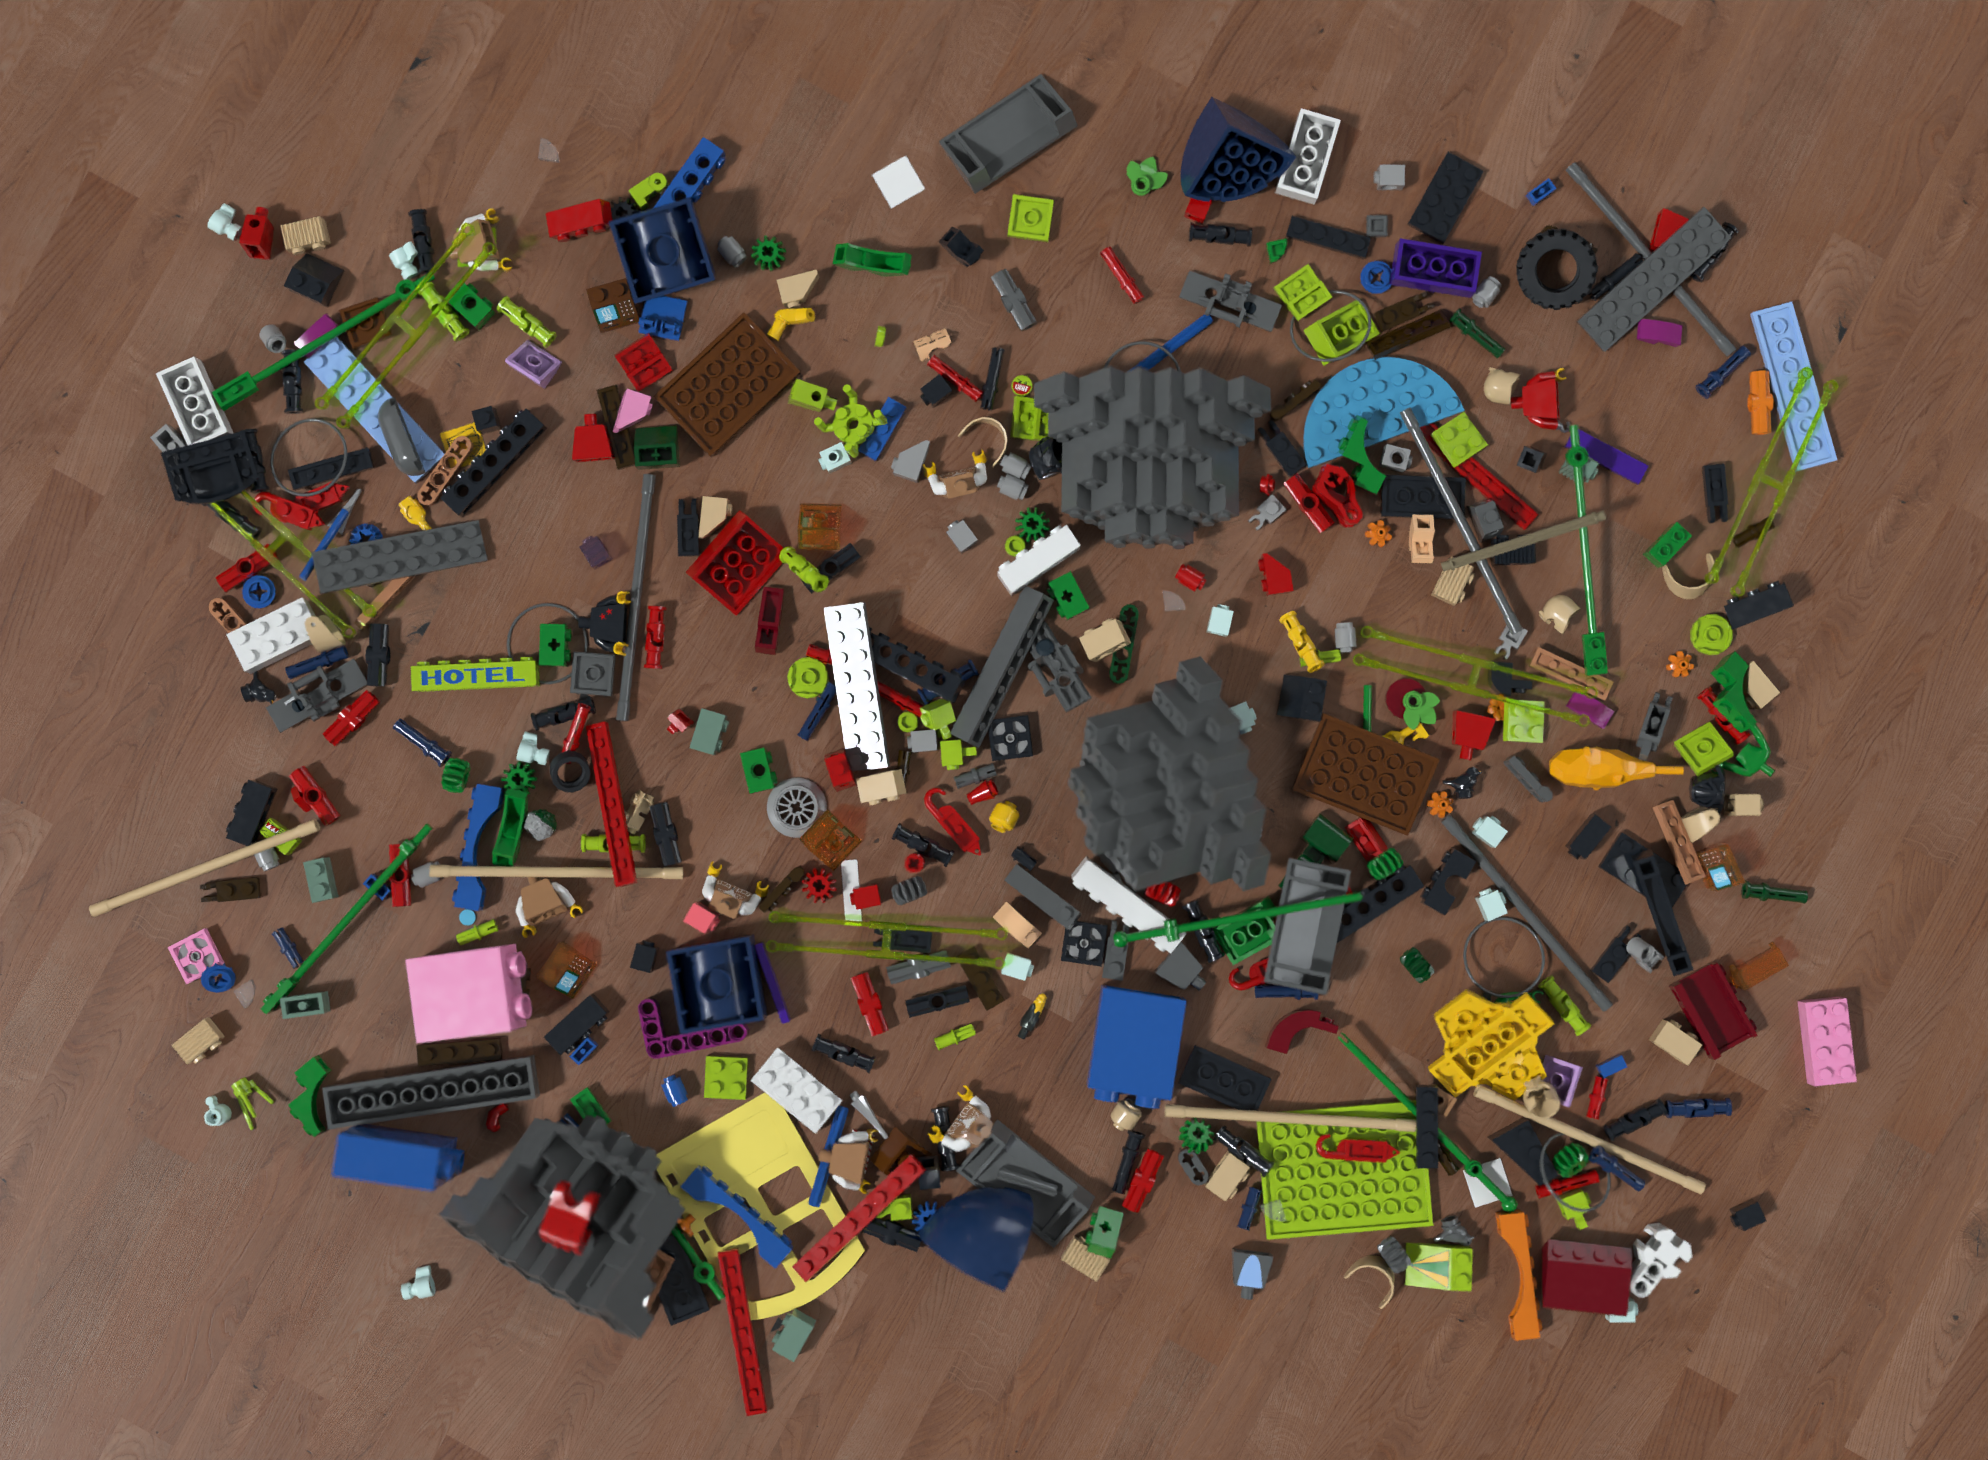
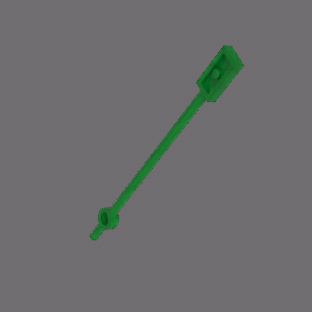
M429 272L414 282L408 279L400 281L396 285L395 293L256 375L251 376L248 371L214 390L212 392L220 408L223 411L227 410L259 391L257 383L398 300L404 302L414 300L418 294V289L436 278L432 272Z
M1571 425L1572 447L1567 450L1565 459L1574 468L1578 518L1586 516L1582 466L1588 460V453L1585 448L1580 446L1578 425ZM1576 453H1580L1581 458L1578 461L1575 459ZM1586 526L1579 529L1589 632L1582 634L1585 675L1590 676L1607 674L1608 668L1604 632H1597L1588 527Z
M426 823L410 841L406 839L399 846V855L296 972L290 978H283L276 986L278 988L274 994L270 993L263 1000L265 1004L261 1010L266 1015L274 1012L281 1004L280 998L289 995L300 982L301 977L400 865L417 850L423 839L433 829L431 825Z
M589 1087L570 1099L583 1119L587 1115L591 1117L599 1116L607 1122L606 1124L612 1121ZM675 1224L671 1233L694 1264L695 1279L699 1283H707L720 1301L725 1297V1294L714 1279V1266L710 1262L701 1261ZM706 1268L709 1271L708 1275H703L701 1270Z

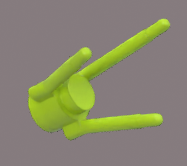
M244 1077L235 1082L231 1087L234 1090L233 1093L240 1104L250 1130H253L254 1126L246 1109L247 1106L252 1117L256 1118L257 1115L247 1098L253 1093L251 1089L253 1088L270 1104H273L274 1101L255 1084L253 1079L248 1081Z

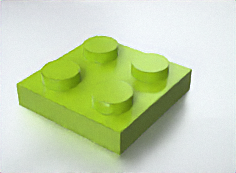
M1013 194L1007 237L1048 242L1054 200Z
M1465 412L1430 435L1454 468L1488 446Z
M1504 700L1503 741L1543 743L1544 702Z
M1711 722L1704 724L1674 742L1675 748L1697 777L1714 768L1715 765L1721 764L1734 756V752Z
M707 1055L704 1098L746 1100L748 1057Z

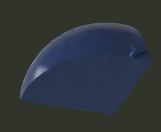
M1211 97L1196 121L1186 144L1181 165L1182 190L1185 196L1207 202L1210 200L1227 202L1245 198L1266 188L1268 183L1277 176L1279 178L1296 159V155L1278 136L1258 121L1240 110Z
M992 1187L966 1192L948 1201L945 1204L946 1206L937 1213H934L923 1225L918 1233L920 1238L932 1251L952 1266L989 1286L1005 1292L1020 1264L1030 1237L1033 1223V1201L1030 1194L1012 1188L993 1189Z

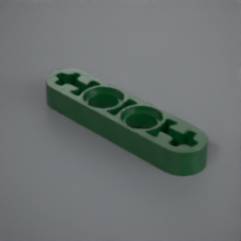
M1132 604L1125 605L1119 615V621L1126 623L1127 615H1124L1123 612L1131 608L1132 612L1135 613V616L1130 618V623H1134V627L1123 625L1124 628L1129 629L1132 633L1130 638L1131 644L1121 648L1127 650V659L1119 660L1116 656L1117 651L1112 655L1109 677L1115 684L1124 683L1129 674L1139 617L1137 607ZM1114 662L1120 664L1127 663L1126 668L1122 666L1121 673L1125 676L1121 677L1120 681L1116 680V676H1113V672L1118 670V665L1114 666Z

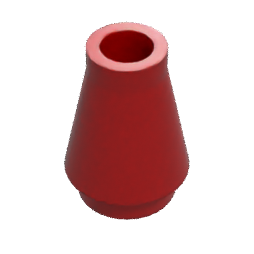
M991 779L989 781L985 780L966 795L970 804L973 805L995 799L999 792L994 781Z

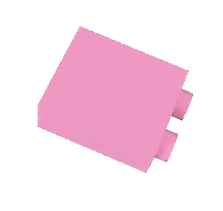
M516 944L406 959L417 1043L507 1032L527 1026L526 1019L531 1017L532 1005L529 996L522 994L520 977L525 976L526 961L524 955L521 952H517Z

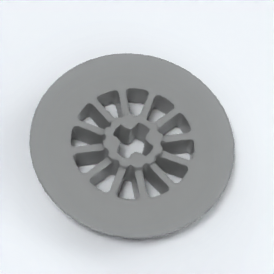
M790 778L780 782L772 790L767 801V814L773 827L783 835L794 838L805 837L814 833L822 825L827 812V803L822 790L815 783L804 778ZM793 790H799L797 799L794 797ZM801 791H804L807 794L800 800ZM787 792H790L792 801L785 796ZM810 795L812 801L804 804L803 802ZM783 797L787 800L789 805L780 803L781 798ZM800 802L802 811L793 813L792 803ZM814 804V810L807 809L805 806ZM779 805L786 806L788 809L779 812ZM804 811L813 812L812 817H808ZM790 812L789 815L783 820L781 814ZM801 814L808 819V822L803 824ZM793 815L792 824H788L786 821ZM796 816H798L800 821L799 826L794 825Z

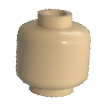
M1131 1099L1120 1100L1111 1113L1113 1125L1121 1131H1124V1129L1132 1130L1142 1115L1140 1106L1135 1105V1101Z

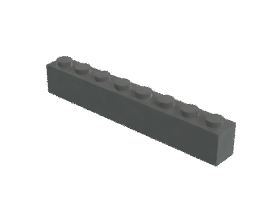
M1028 586L1024 587L950 734L978 748L980 747L1054 601L1053 599Z

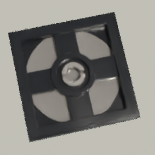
M1028 715L993 719L988 729L992 761L1033 756Z
M1077 921L1071 930L1065 928L1061 961L1102 967L1108 925Z

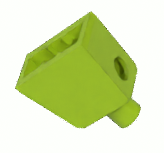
M796 379L793 383L788 403L820 412L823 407L834 410L837 398L828 396V389ZM811 395H816L818 397V401H814Z

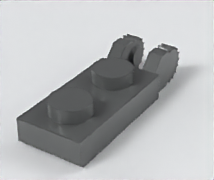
M1510 756L1503 761V764L1539 802H1547L1552 799V791L1547 786H1542L1539 783L1540 780L1537 775L1529 772L1524 767L1526 764L1520 757Z
M1112 920L1110 936L1107 939L1102 978L1123 981L1128 943L1124 947L1115 946L1113 935L1117 930V921ZM1124 924L1123 932L1128 934L1129 926Z

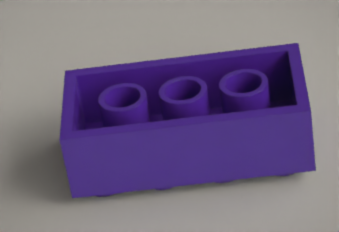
M1400 238L1395 245L1390 285L1471 298L1476 293L1482 252Z

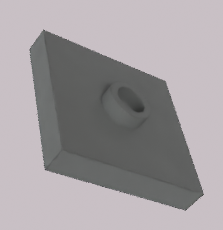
M573 652L570 693L612 696L616 655Z

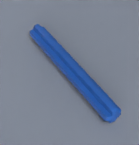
M1204 314L1162 345V347L1170 353L1174 352L1213 322L1212 317ZM1158 348L1130 370L1138 367L1150 370L1168 355Z
M838 1105L824 1149L832 1150L833 1144L841 1137L849 1111L847 1107ZM820 1161L808 1201L810 1206L820 1207L830 1175V1163Z

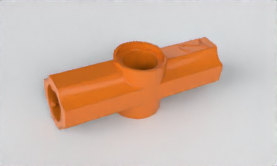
M1753 371L1749 373L1750 394L1747 400L1748 411L1751 412V432L1754 435L1770 434L1773 395L1770 393L1769 371Z

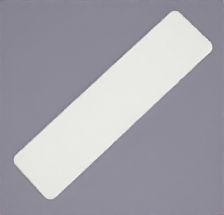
M856 859L841 861L845 923L860 924L862 923L861 909L856 910V905H852L850 900V893H853V887H859L858 862Z

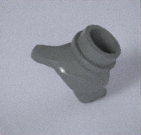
M1448 1216L1441 1220L1443 1232L1434 1237L1435 1242L1446 1240L1459 1243L1462 1246L1471 1245L1475 1237L1469 1235L1466 1228L1461 1226L1457 1216Z

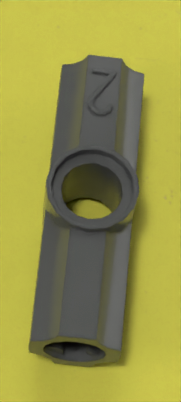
M1007 269L995 273L991 280L1001 295L1000 298L1006 310L1012 314L1021 332L1031 328L1037 321L1027 306L1026 298L1021 289L1016 287Z
M942 950L926 956L925 954L916 956L886 968L890 983L896 984L908 979L914 980L931 975L930 973L950 968L951 964L947 950Z

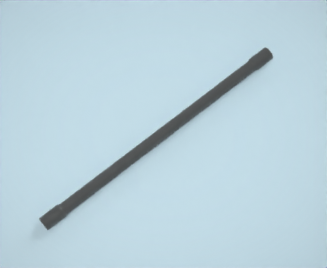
M1574 162L1570 165L1566 172L1583 188L1641 257L1646 259L1652 253L1650 249L1592 184L1577 163ZM1681 285L1672 291L1711 336L1726 357L1737 349L1720 332Z
M1411 407L1401 411L1400 415L1414 438L1470 551L1481 550L1419 427ZM1487 559L1477 561L1476 563L1503 615L1511 635L1523 630Z
M643 474L642 501L626 635L628 647L625 646L626 656H624L620 698L616 720L629 721L630 693L652 496L654 494L656 475Z
M1452 815L1446 816L1441 821L1445 828L1460 842L1586 989L1603 1012L1608 1010L1613 1003L1598 989L1466 835Z

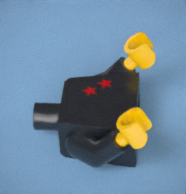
M620 591L616 595L608 596L599 601L596 607L591 608V616H579L578 623L579 628L590 629V637L594 638L595 644L607 652L626 656L622 652L623 647H628V644H625L628 607L625 604L631 603L630 600L625 599L626 594H630L628 591Z

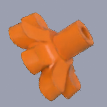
M1378 520L1377 525L1372 522L1368 524L1370 531L1365 532V537H1371L1370 545L1374 546L1378 542V546L1383 547L1385 540H1391L1392 536L1388 534L1391 527L1389 525L1384 526V521Z
M1677 651L1676 656L1669 655L1668 660L1671 663L1666 665V669L1668 671L1673 670L1672 676L1675 678L1680 674L1682 677L1688 676V670L1694 668V664L1689 662L1692 657L1689 654L1684 656L1682 651Z
M1498 694L1496 698H1492L1488 706V713L1493 714V718L1496 721H1504V700L1509 698H1504L1503 694Z
M1441 791L1440 795L1436 792L1431 793L1433 800H1428L1426 803L1428 807H1432L1429 811L1431 815L1434 816L1438 813L1439 818H1444L1445 812L1451 813L1453 811V808L1450 806L1453 803V799L1451 797L1447 798V792Z
M691 1214L685 1219L679 1218L677 1224L687 1236H693L694 1233L690 1225L695 1221V1218Z

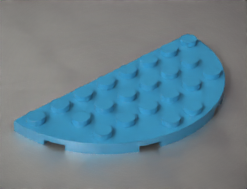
M1381 357L1377 360L1372 358L1357 362L1333 376L1319 391L1309 409L1303 436V448L1307 467L1309 469L1343 456L1338 452V445L1341 439L1346 437L1349 431L1347 429L1349 422L1352 418L1355 419L1356 415L1368 420L1364 433V448L1410 432L1400 415L1401 411L1411 407L1419 427L1454 416L1465 410L1450 385L1437 373L1419 363L1394 357Z

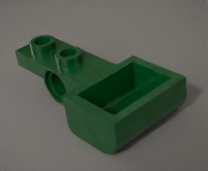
M1319 813L1300 837L1308 845L1297 860L1321 864L1327 858L1332 863H1336L1353 838ZM1285 876L1278 884L1281 889H1283Z

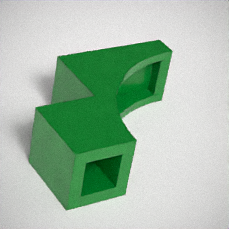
M850 243L836 244L832 264L850 271L865 270L882 277L908 275L911 268L912 255L872 250Z
M1356 415L1355 419L1352 418L1347 428L1349 431L1346 437L1341 439L1338 445V452L1359 463L1351 473L1354 484L1377 494L1386 475L1378 471L1369 461L1364 448V433L1368 420Z
M1734 651L1723 657L1711 672L1717 682L1724 687L1712 704L1735 729L1742 733L1754 727L1757 721L1750 713L1743 695V679L1749 665Z
M507 788L501 826L492 852L493 865H515L520 852V837L524 829L526 816L528 815V793Z
M319 1055L311 1058L294 1072L297 1076V1082L302 1087H306L307 1090L288 1104L292 1116L295 1119H299L304 1124L303 1129L305 1132L313 1137L320 1135L326 1130L318 1115L317 1095L323 1080L332 1071Z

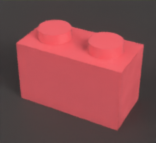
M698 901L693 903L684 922L706 934L716 929L720 922V919H718L720 914Z

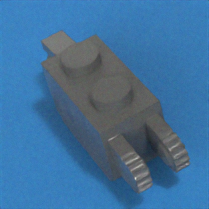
M1655 692L1636 744L1637 747L1642 748L1638 759L1647 761L1649 752L1657 751L1671 710L1670 705L1673 697L1668 696L1664 705L1657 704L1660 699V693Z

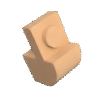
M1412 515L1409 531V551H1411L1412 563H1433L1432 541L1435 533L1433 515Z
M1008 902L993 916L1003 928L1028 949L1042 934Z

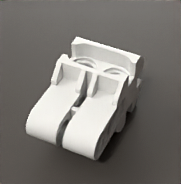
M1661 1223L1647 1224L1644 1228V1231L1651 1236L1646 1244L1639 1239H1636L1633 1243L1636 1259L1632 1263L1630 1291L1639 1297L1648 1296L1662 1277L1666 1279L1679 1275L1681 1271L1673 1265L1678 1257H1681L1687 1263L1692 1257L1690 1244L1676 1236L1673 1231Z

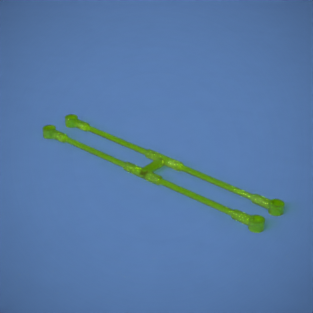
M464 223L461 226V232L453 240L449 249L407 299L403 300L380 327V331L334 385H331L322 397H318L315 400L316 408L326 410L329 407V401L337 393L340 385L383 334L387 333L395 323L410 335L401 347L400 352L355 405L353 404L344 416L337 418L336 424L339 428L347 429L350 427L351 419L360 410L359 407L406 352L408 353L426 332L434 318L476 268L480 267L489 256L496 253L497 248L495 244L491 242L484 243L483 251L473 261L474 264L427 320L424 319L416 330L401 317L410 306L409 303L456 247L459 248L468 236L474 235L475 227L470 223ZM470 226L471 231L469 233H466V227ZM489 245H492L491 252H487V247ZM321 400H324L325 402L323 407H320L319 402ZM342 419L346 420V424L344 426L341 425Z
M1804 367L1798 371V380L1786 411L1765 456L1755 472L1747 490L1748 494L1719 557L1716 558L1711 571L1704 577L1707 584H1715L1719 581V571L1724 562L1723 559L1752 495L1756 493L1760 482L1779 490L1773 502L1774 506L1750 559L1736 585L1730 589L1731 595L1734 597L1744 595V586L1750 575L1749 571L1775 514L1789 490L1800 459L1824 407L1827 406L1832 393L1838 389L1837 381L1829 380L1825 382L1823 386L1824 392L1817 412L1791 469L1788 470L1783 482L1764 474L1770 462L1769 458L1798 395L1801 394L1806 381L1813 375L1809 367ZM1803 371L1807 372V377L1803 375ZM1829 383L1833 385V390L1829 389ZM1710 574L1714 576V581L1709 579ZM1736 587L1740 589L1739 594L1735 592Z
M246 491L241 493L281 533L265 548L216 503H209L250 542V545L276 570H280L328 615L331 621L342 631L344 637L348 639L355 637V628L347 625L341 618L334 615L289 573L273 555L288 540L309 558L312 556V553L303 545V542L285 525L268 513ZM350 589L344 590L352 598V601L362 609L365 616L371 618L376 615L377 611L374 606L366 603L358 594H355ZM371 607L373 611L368 615L366 610ZM352 629V634L347 636L346 630Z
M1364 626L1361 629V635L1365 639L1374 638L1382 641H1392L1455 658L1460 662L1473 665L1468 685L1382 664L1380 661L1366 658L1363 654H1356L1353 657V662L1356 666L1364 665L1375 669L1381 668L1451 687L1452 690L1486 699L1491 698L1577 723L1580 727H1586L1590 723V718L1586 714L1576 715L1565 711H1555L1490 693V691L1476 688L1482 667L1570 689L1572 692L1585 695L1588 699H1594L1598 695V690L1594 686L1585 687L1573 683L1567 684L1498 665V663L1465 654L1460 655L1389 636L1388 633L1373 630L1370 626ZM1365 629L1371 630V634L1369 636H1365L1363 634V631ZM1358 656L1363 658V662L1360 664L1355 661ZM1589 689H1593L1595 691L1594 696L1588 695L1587 692ZM1585 717L1587 724H1581L1580 718Z
M772 911L768 916L769 921L774 924L780 922H809L863 926L870 929L883 930L882 950L867 949V951L796 946L794 944L778 943L775 940H769L766 943V949L772 953L777 951L820 952L891 960L912 959L978 964V966L994 967L997 970H1002L1006 965L1005 960L1001 957H996L995 959H968L904 954V952L890 951L892 930L980 935V937L997 938L1003 941L1008 937V932L1004 928H998L997 930H973L907 925V923L870 920L866 922L798 917L791 914H781L777 911ZM774 914L779 916L777 921L772 920ZM1001 930L1005 932L1003 938L998 937V932ZM771 943L776 944V948L774 950H770L769 948ZM997 960H1002L1003 965L1001 967H996L995 963Z

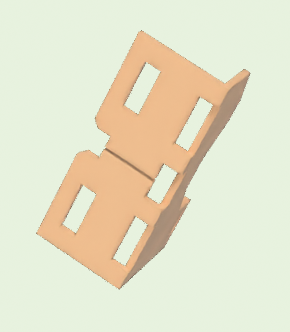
M946 329L931 334L932 336H925L913 341L921 362L929 359L928 354L933 349L948 347L951 340Z

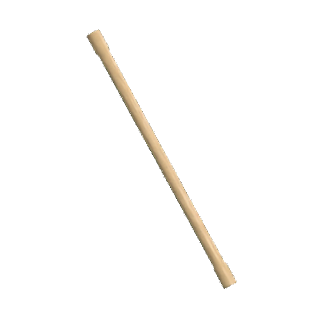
M316 819L298 825L296 828L114 898L90 905L89 911L93 917L99 916L124 904L296 838L320 831V825Z
M430 865V877L614 878L612 867ZM683 867L635 868L637 878L683 879Z
M1479 1084L1474 1090L1473 1095L1477 1098L1494 1103L1590 1146H1602L1606 1153L1676 1182L1684 1188L1698 1194H1702L1705 1190L1706 1184L1700 1180L1683 1175L1552 1117L1546 1119L1535 1118L1530 1115L1525 1105L1499 1095L1493 1090Z
M1165 1104V1117H1193L1392 1129L1407 1132L1416 1131V1119L1351 1117L1186 1107L1184 1105Z

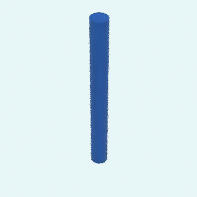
M341 509L315 551L327 549L348 516L349 512L347 510ZM312 556L299 575V578L304 581L308 579L315 568Z

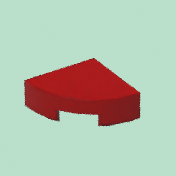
M296 786L291 788L294 802L306 813L312 810L311 806L304 801L303 795Z

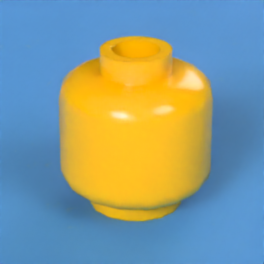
M1009 801L997 803L989 816V820L992 823L991 827L1001 833L1012 831L1020 817L1019 812L1016 810L1017 806Z

